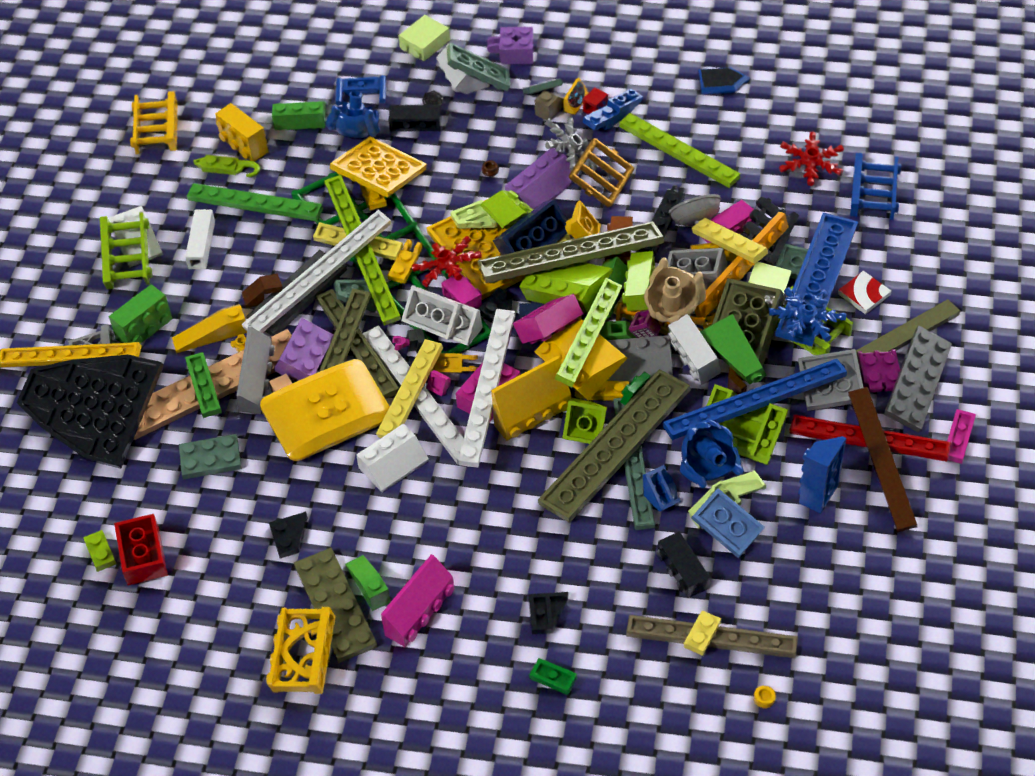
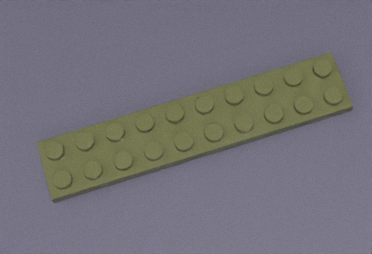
M652 221L478 260L477 263L485 283H496L499 280L514 279L517 276L531 275L538 271H549L560 266L567 267L570 264L585 263L591 259H602L613 254L620 255L623 252L638 251L644 247H655L664 243V236Z
M659 369L538 499V504L570 523L691 391L690 385Z

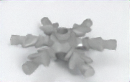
M568 118L567 124L564 123L567 135H565L563 129H560L558 124H554L548 119L545 124L562 141L550 139L551 142H546L545 147L547 149L555 148L556 152L560 149L566 152L568 156L566 161L570 162V171H572L578 162L577 160H579L577 155L580 158L583 154L582 149L585 150L590 142L587 141V138L582 140L579 135L575 134L577 128H573V118ZM587 159L585 165L590 166L594 171L599 167L590 159Z

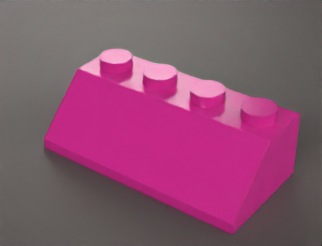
M431 554L381 613L385 636L403 647H406L409 642L415 640L418 631L428 624L431 615L441 608L445 598L450 597L454 591L453 576L434 555Z

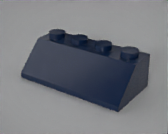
M555 199L543 202L495 238L493 242L501 255L554 244L568 234L565 229L567 219Z

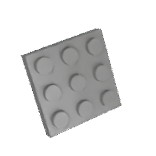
M855 349L798 358L800 372L834 359H838L847 370L846 377L804 392L807 411L851 404L848 392L863 388Z

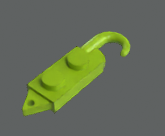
M205 155L203 158L193 160L194 164L202 169V172L236 175L244 167L255 169L252 173L246 174V177L256 176L260 172L259 164L254 161L239 160V158Z

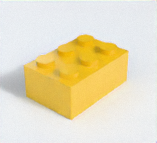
M232 103L215 113L220 139L228 143L233 150L240 152L245 159L255 162L269 152L264 127Z

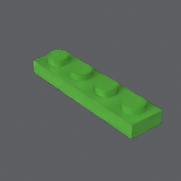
M201 352L185 357L203 418L222 413L204 353Z

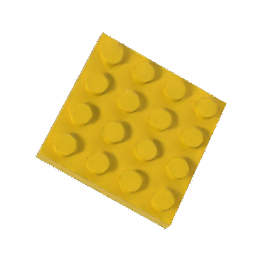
M368 137L330 163L331 170L387 198L424 172L427 167L426 163L373 137Z

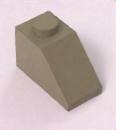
M544 90L535 99V115L545 120H551L564 107V97Z

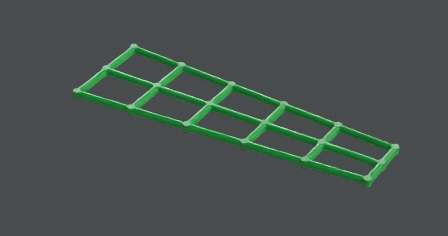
M337 172L330 173L328 176L299 190H293L291 192L292 198L305 201L301 197L302 195L324 186V180L340 174ZM395 193L390 195L388 198L392 200L408 223V226L386 237L380 233L378 237L396 240L413 231L433 261L436 260L435 255L431 254L435 250L418 227L417 222L413 220ZM351 197L359 218L364 222L368 219V216L363 211L368 208L366 202L357 204ZM338 215L325 221L319 217L318 221L315 222L317 224L320 222L333 225L340 222ZM354 255L351 259H349V261L353 262L354 265L360 270V267ZM429 269L422 272L420 270H412L407 280H410L414 286L427 290L416 276ZM441 271L446 279L450 278L446 271ZM392 280L387 282L389 289L401 284ZM392 295L399 314L403 316L405 308ZM481 317L483 326L481 330L483 333L477 335L469 345L461 343L448 351L442 350L441 353H460L464 350H469L470 347L485 339H489L491 329ZM409 324V326L412 327L414 330H415V329H420V328H418V327H415V326ZM423 330L425 339L434 341V339L425 330Z

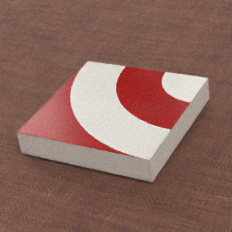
M862 271L838 290V295L866 315L889 297L891 290L865 271Z

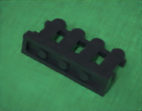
M760 197L756 200V205L761 210L754 209L750 212V218L754 223L749 221L744 224L743 230L748 235H741L752 240L762 231L758 226L764 228L771 221L770 218L764 215L765 213L774 218L778 212L785 213L786 211L784 209L780 210L772 204L770 198ZM793 211L789 215L785 214L789 226L788 229L768 249V254L758 262L761 261L765 264L775 265L799 217L796 212Z

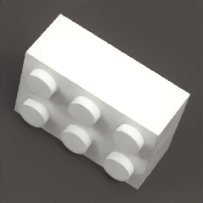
M688 314L668 325L670 344L675 351H679L681 361L685 366L688 365L690 368L689 372L694 380L698 379L702 385L721 373L717 356Z

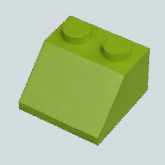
M501 190L480 205L503 229H509L531 212L529 210L530 207L526 203L521 202L518 199L519 196L512 190Z

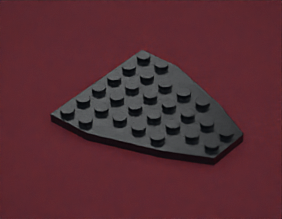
M126 354L74 359L33 368L30 370L16 403L43 430L87 461L121 469L164 365L159 361Z

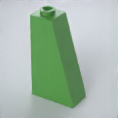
M733 314L700 331L710 348L749 385L757 383L767 376Z

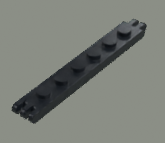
M673 185L672 189H667L652 219L664 238L673 222V218L669 216L668 211L675 205L683 202L685 193H683L684 187L680 186L678 191L677 185ZM661 244L655 247H644L636 252L653 251L655 258Z

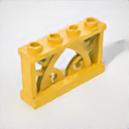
M322 607V609H281V614L277 618V634L274 635V652L270 656V673L266 677L267 685L273 693L314 692V694H323L336 617L330 607ZM301 619L304 626L302 628L295 623V628L290 629L292 620ZM307 619H320L319 621L308 624ZM311 633L312 637L317 634L316 640H310L309 634ZM305 637L307 643L315 649L314 652L304 656L300 663L297 664L292 659L289 650L296 642ZM308 660H313L311 666H308L306 663ZM283 671H287L285 678L290 677L293 674V671L295 672V675L291 680L287 682L281 681V674ZM300 676L309 679V682L297 681Z

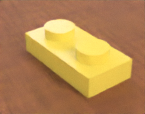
M701 611L684 642V648L703 656L721 623V618Z

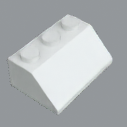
M448 44L437 56L439 66L445 72V77L452 84L451 87L454 91L469 94L490 86L489 83H484L474 76H468L459 69L451 68L447 64Z
M404 423L356 454L359 469L382 493L429 462V458L417 437Z

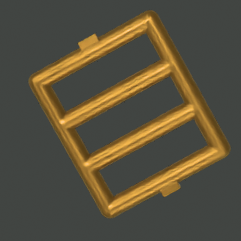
M593 138L570 172L569 179L584 189L585 194L589 197L592 195L605 206L611 207L633 173L634 167L621 158L616 150L609 149L599 140ZM594 148H598L626 169L624 174H620L593 154ZM587 159H590L619 182L616 187L585 165ZM579 171H583L610 191L611 195L609 198H606L578 177Z

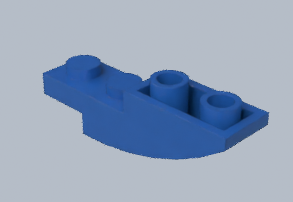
M629 89L608 99L607 106L584 116L583 123L594 131L599 128L607 130L631 113L643 100V96L635 90Z

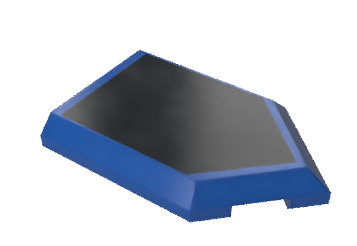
M732 67L698 69L702 95L734 93L740 89L742 84L750 80V77Z

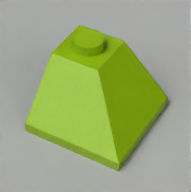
M576 398L570 399L568 401L562 439L590 444L604 429L607 407L592 401Z

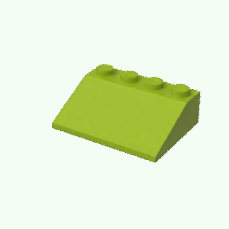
M578 262L567 267L560 266L549 271H538L534 274L526 275L519 287L526 300L542 304L574 294L582 312L588 314L605 278L610 277L613 269Z

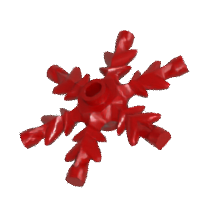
M815 132L809 133V140L805 139L807 144L805 145L807 148L805 152L802 151L801 147L798 149L794 143L790 146L783 141L780 145V148L787 150L786 154H794V157H801L800 160L785 161L787 165L779 166L780 172H785L788 169H791V172H793L797 166L800 169L801 165H805L806 169L804 171L806 173L803 177H808V186H813L814 178H819L816 173L819 172L816 169L817 166H821L822 170L826 169L829 174L832 171L839 176L843 174V169L836 168L838 164L822 160L823 158L830 159V156H838L837 152L844 151L843 146L839 145L833 149L832 146H829L826 151L823 148L822 152L819 153L818 148L820 146L817 145L820 140H816Z
M465 236L460 244L456 243L455 249L452 248L451 252L445 249L444 245L440 248L438 243L433 244L432 248L435 251H432L431 254L435 255L434 257L437 259L434 261L431 259L430 262L422 261L420 264H413L412 270H420L421 272L427 269L430 270V273L425 275L426 279L422 281L425 287L433 279L437 280L438 274H442L441 271H446L448 277L454 276L459 281L462 279V275L459 272L463 269L459 268L457 263H463V261L471 262V259L482 258L481 251L462 253L464 249L468 248L469 245L467 244L471 242L470 237Z

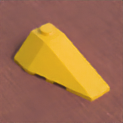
M237 304L223 308L172 337L176 353L232 338L239 334H246L247 331L242 326V323L246 320L241 305Z

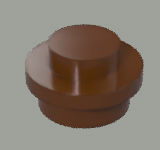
M486 161L482 166V173L485 176H495L499 172V166L495 161Z

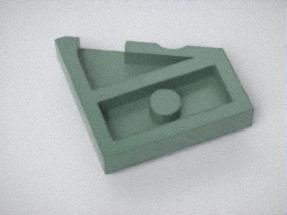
M335 280L334 283L337 299L344 302L348 301L352 288L370 292L365 280ZM371 296L366 310L376 312L377 308Z

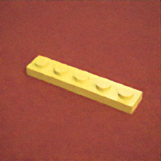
M703 218L692 227L694 234L754 264L768 254L766 247L707 218Z
M320 222L313 235L314 241L334 246L346 237L343 228ZM378 236L370 242L375 256L396 260L403 248L402 242Z

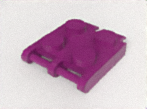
M891 349L889 352L874 350L872 353L857 351L863 387H868L869 392H882L883 386L885 391H893L900 372L896 350Z

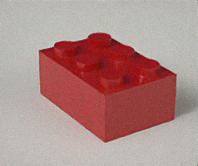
M154 513L114 523L122 572L127 585L168 576L159 526Z

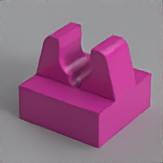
M433 370L430 372L426 389L443 396L450 386L451 379Z

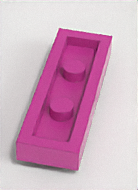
M959 409L956 410L947 440L951 442L948 456L949 461L962 464L976 414Z

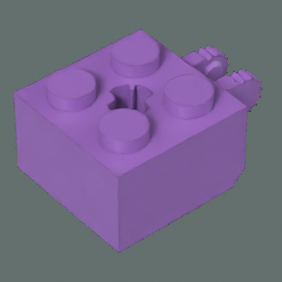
M500 27V36L488 37L487 51L490 53H500V62L502 64H533V27Z

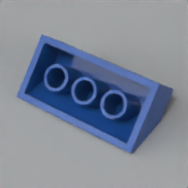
M841 436L814 442L811 449H806L803 455L805 462L801 468L803 474L800 478V483L802 485L798 491V495H800L799 504L820 514L822 513L839 486L846 437Z

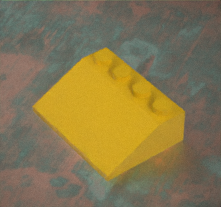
M580 319L564 330L553 334L551 338L545 340L534 352L544 362L558 355L562 364L584 320ZM598 334L573 388L589 401L626 361L627 357Z
M558 355L491 390L494 426L506 441L518 437L526 430L533 429L541 422L549 420L554 415L567 410L568 401L571 399V392L568 385L555 379L562 365Z

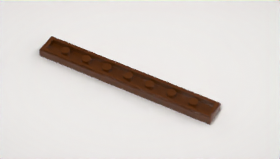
M868 387L850 391L848 396L897 533L916 528V519Z

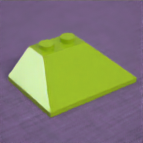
M715 384L706 406L738 394L731 389ZM770 403L767 406L718 424L731 431L734 438L733 446L737 448L740 456L768 465L789 410Z

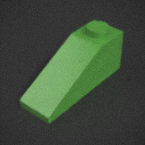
M364 555L345 564L372 611L391 602L388 587Z

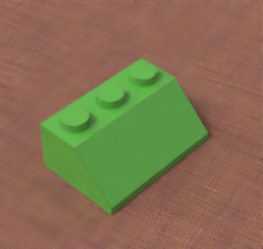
M326 102L273 104L272 119L274 129L325 128Z

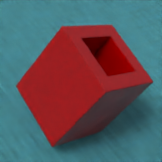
M594 87L582 99L583 112L590 114L607 106L608 94Z

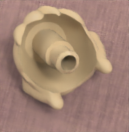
M663 257L650 276V286L644 294L645 304L651 317L660 322L673 323L687 314L690 316L695 308L705 301L706 290L703 282V273L698 271L693 276L691 273L677 267H669L668 260Z

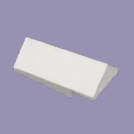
M411 286L401 321L464 345H469L483 328L479 309L419 287Z

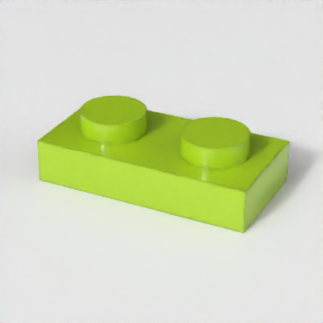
M103 530L83 537L97 572L116 565Z

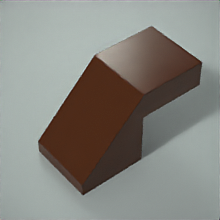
M278 274L260 276L242 292L246 308L258 306L264 301L265 294L282 291L283 286Z
M729 367L728 389L733 390L736 394L746 392L747 385L742 381L743 378Z

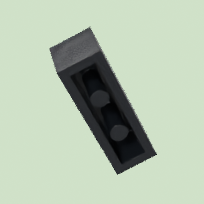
M441 104L390 105L388 118L390 132L441 131Z
M680 531L658 541L657 556L661 562L664 561L669 575L671 577L674 576L680 592H684L687 598H690L710 589L711 577Z

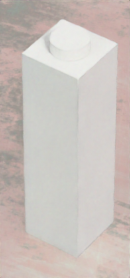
M212 210L194 211L185 255L188 269H206L215 225Z

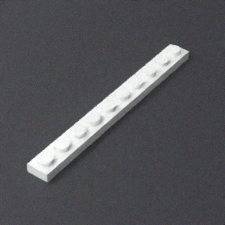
M377 210L242 323L243 328L247 331L248 327H253L263 333L390 226L391 220L380 210Z
M496 309L458 463L461 466L479 467L493 409L491 390L499 385L513 327L512 323H514L515 311Z
M379 326L362 333L400 387L410 366L398 350H394L395 346ZM424 386L414 407L454 461L459 464L458 459L464 438Z

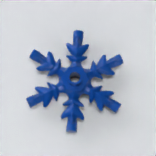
M788 287L784 290V293L788 296L785 299L792 303L790 304L791 306L797 307V310H792L790 307L786 309L781 306L778 307L779 310L769 308V316L779 315V319L787 316L788 319L793 316L798 318V320L791 322L793 324L787 326L788 329H791L786 334L790 340L795 337L797 332L802 334V328L806 329V327L811 326V329L815 328V335L820 333L825 342H828L832 338L827 333L830 329L823 326L825 325L823 322L817 320L819 318L826 322L827 319L832 322H837L836 319L846 320V313H836V310L818 312L817 309L822 308V304L828 302L825 300L828 295L826 290H822L818 297L812 295L813 301L809 300L810 304L803 305L804 299L800 300V294L794 295L793 291Z

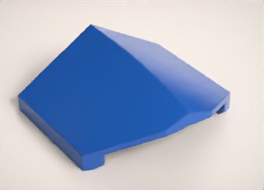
M665 465L643 475L644 497L659 512L681 502L680 497L678 498L676 485L671 475L667 472Z

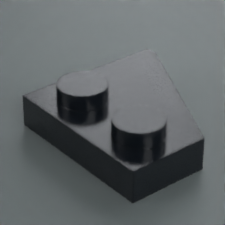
M306 511L269 522L280 559L300 552L301 539L304 536V526L308 519Z

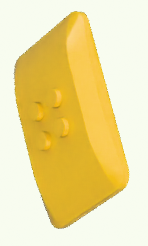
M358 359L338 364L267 395L260 402V408L286 455L293 461L303 460L380 426L390 407L367 367Z

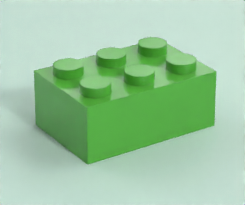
M152 284L108 316L115 338L119 343L139 342L141 344L172 320L166 295Z

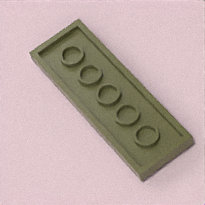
M332 548L293 562L313 609L330 607L336 616L331 648L338 663L377 648L376 640Z

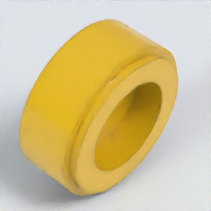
M760 686L755 690L754 702L760 708H770L774 705L776 693L771 687Z

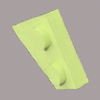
M483 200L450 212L451 218L458 229L496 228L498 224L480 206L484 202Z

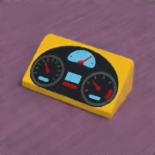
M580 78L575 80L563 99L564 112L575 115L583 104L582 99L588 94Z

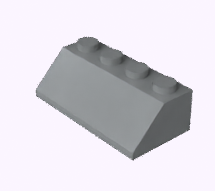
M248 327L237 390L238 412L261 414L260 402L266 397L264 396L265 390L268 391L270 379H267V374L272 371V362L269 361L270 356L274 357L275 345H272L271 337L253 327Z
M668 335L607 340L627 357L626 361L607 381H629L631 383L636 375L639 377L645 371L651 375V378L659 369L673 376Z

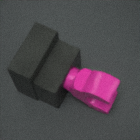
M408 330L406 338L394 336L393 343H396L394 350H401L407 346L408 351H416L418 353L425 340L423 330Z

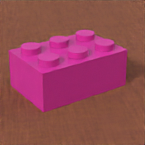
M570 294L547 302L512 324L522 344L527 342L534 344L540 340L545 341L551 338V333L553 332L558 333L564 330V325H571L577 322V317L581 316L583 312L575 295Z
M504 363L498 386L519 376L520 371ZM482 364L456 392L457 407L469 414ZM492 409V414H491L490 421L494 418V417H493V409Z

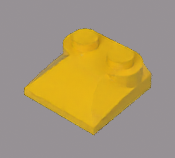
M580 200L576 203L572 218L566 221L565 226L567 233L575 239L598 234L601 228V224Z

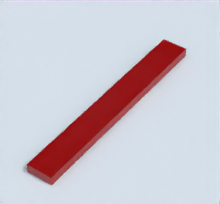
M793 415L789 434L822 440L843 436L846 437V444L867 447L861 429L857 425ZM883 430L891 452L948 461L951 442Z

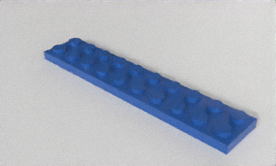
M823 212L792 289L794 295L800 294V300L804 299L803 305L810 304L809 300L813 301L812 295L818 297L822 290H826L828 295L825 300L828 302L822 304V308L817 309L818 312L826 310L857 229L858 221ZM787 302L786 309L790 307L792 310H797V307L790 305L792 304L791 302ZM787 316L780 319L775 336L790 340L786 334L791 329H788L787 326L793 324L791 322L798 320V318L793 316L788 319ZM811 326L806 327V329L802 328L803 333L799 334L797 332L795 337L790 340L813 346L816 338L815 328L811 329Z

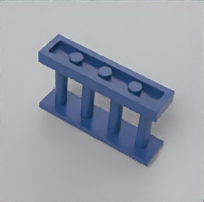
M856 153L850 216L857 217L858 209L862 210V208L890 210V220H893L894 213H898L899 202H896L897 175L901 173V164H898L899 156H895L894 165L866 163V161L862 160L863 153ZM865 170L893 172V177L869 176L861 172ZM864 182L892 185V190L864 188L860 184H864ZM863 195L890 197L891 203L863 201L859 197H863Z

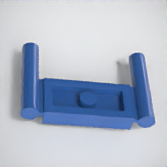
M386 76L337 78L335 104L337 106L342 105L343 92L345 95H349L353 91H358L362 94L378 93V90L379 102L385 103Z

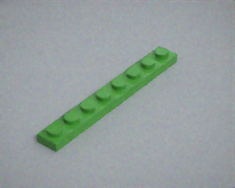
M196 183L192 184L187 194L188 201L311 221H318L323 210V205L320 203Z

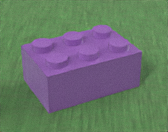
M301 317L273 371L281 375L287 374L289 379L294 382L315 374L334 335Z

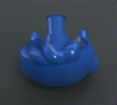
M358 91L350 92L349 103L343 102L342 107L335 105L331 107V113L326 121V126L330 131L334 130L342 136L355 139L367 136L374 137L380 132L378 126L379 111H373L371 106L365 108L364 103H362V93Z
M713 420L697 423L695 427L689 428L681 447V474L701 488L707 486L706 481L719 479L731 472H734L736 475H743L744 470L741 466L738 450L733 446L734 438L731 431Z

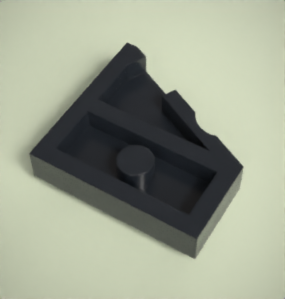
M498 287L478 308L480 315L493 324L496 309L511 310L513 297Z
M568 592L528 594L532 634L553 633L568 601Z

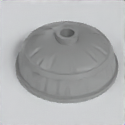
M718 194L695 197L675 205L668 213L676 224L693 226L703 218L710 220L717 215L720 210L721 197Z

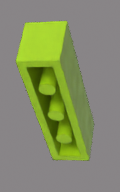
M653 251L631 253L630 260L627 261L628 271H626V282H624L625 293H622L623 304H626L627 311L648 309L645 304L644 294L650 286L649 278L656 267Z

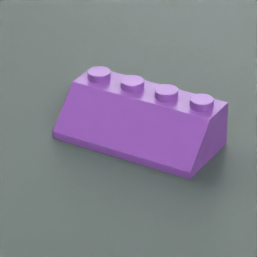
M555 148L549 149L506 184L505 191H514L519 196L518 199L521 202L526 203L534 210L543 202L553 200L573 183L569 179L571 172L570 162L566 161V155L560 151L556 152Z

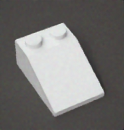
M139 206L108 219L113 224L140 221L139 212H143L145 218L147 216L142 206ZM150 225V228L147 229L149 260L163 255ZM140 228L118 230L113 233L116 240L141 237ZM141 244L120 247L123 255L142 253ZM142 261L127 262L129 267L142 263Z

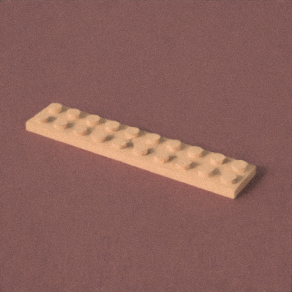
M288 329L271 337L272 345H275L274 357L270 356L269 362H272V371L267 376L275 373L273 370L292 336ZM244 350L208 367L218 400L238 390ZM187 376L152 393L134 440L200 409L191 376Z

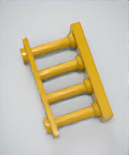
M175 91L168 92V99H165V101L140 103L138 95H134V102L131 103L132 111L134 112L133 137H130L131 148H134L135 153L139 154L140 145L165 143L169 145L170 151L177 150L178 103ZM164 107L167 109L162 113L141 115V110ZM166 119L167 121L159 125L140 126L141 121ZM167 132L164 136L140 138V133Z

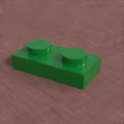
M645 371L639 377L636 375L630 385L627 384L621 392L623 397L620 402L626 405L647 383L651 375Z
M538 658L529 674V679L568 695L577 679V674Z

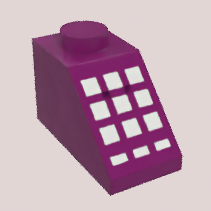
M647 309L635 314L629 330L637 338L658 336L661 326L657 319L651 317Z

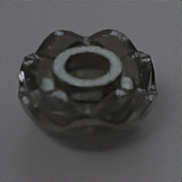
M433 90L424 94L422 102L424 105H442L443 98L441 93Z

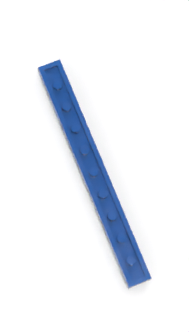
M834 359L664 421L663 427L670 438L675 440L686 436L689 428L695 427L699 422L713 420L721 423L767 406L770 403L773 404L846 377L847 370L838 359Z

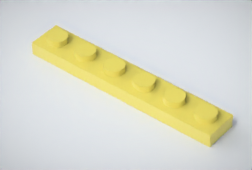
M427 339L424 340L376 433L379 438L384 437L403 423L405 424L430 372L443 350L441 343Z

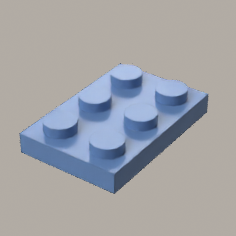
M719 488L716 489L691 518L738 558L765 528Z

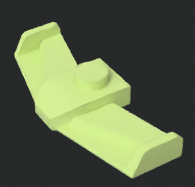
M755 471L719 481L712 485L711 489L688 511L690 518L717 488L740 506L742 501L739 496L766 489V484ZM693 521L695 525L700 529L701 526H699L695 521Z

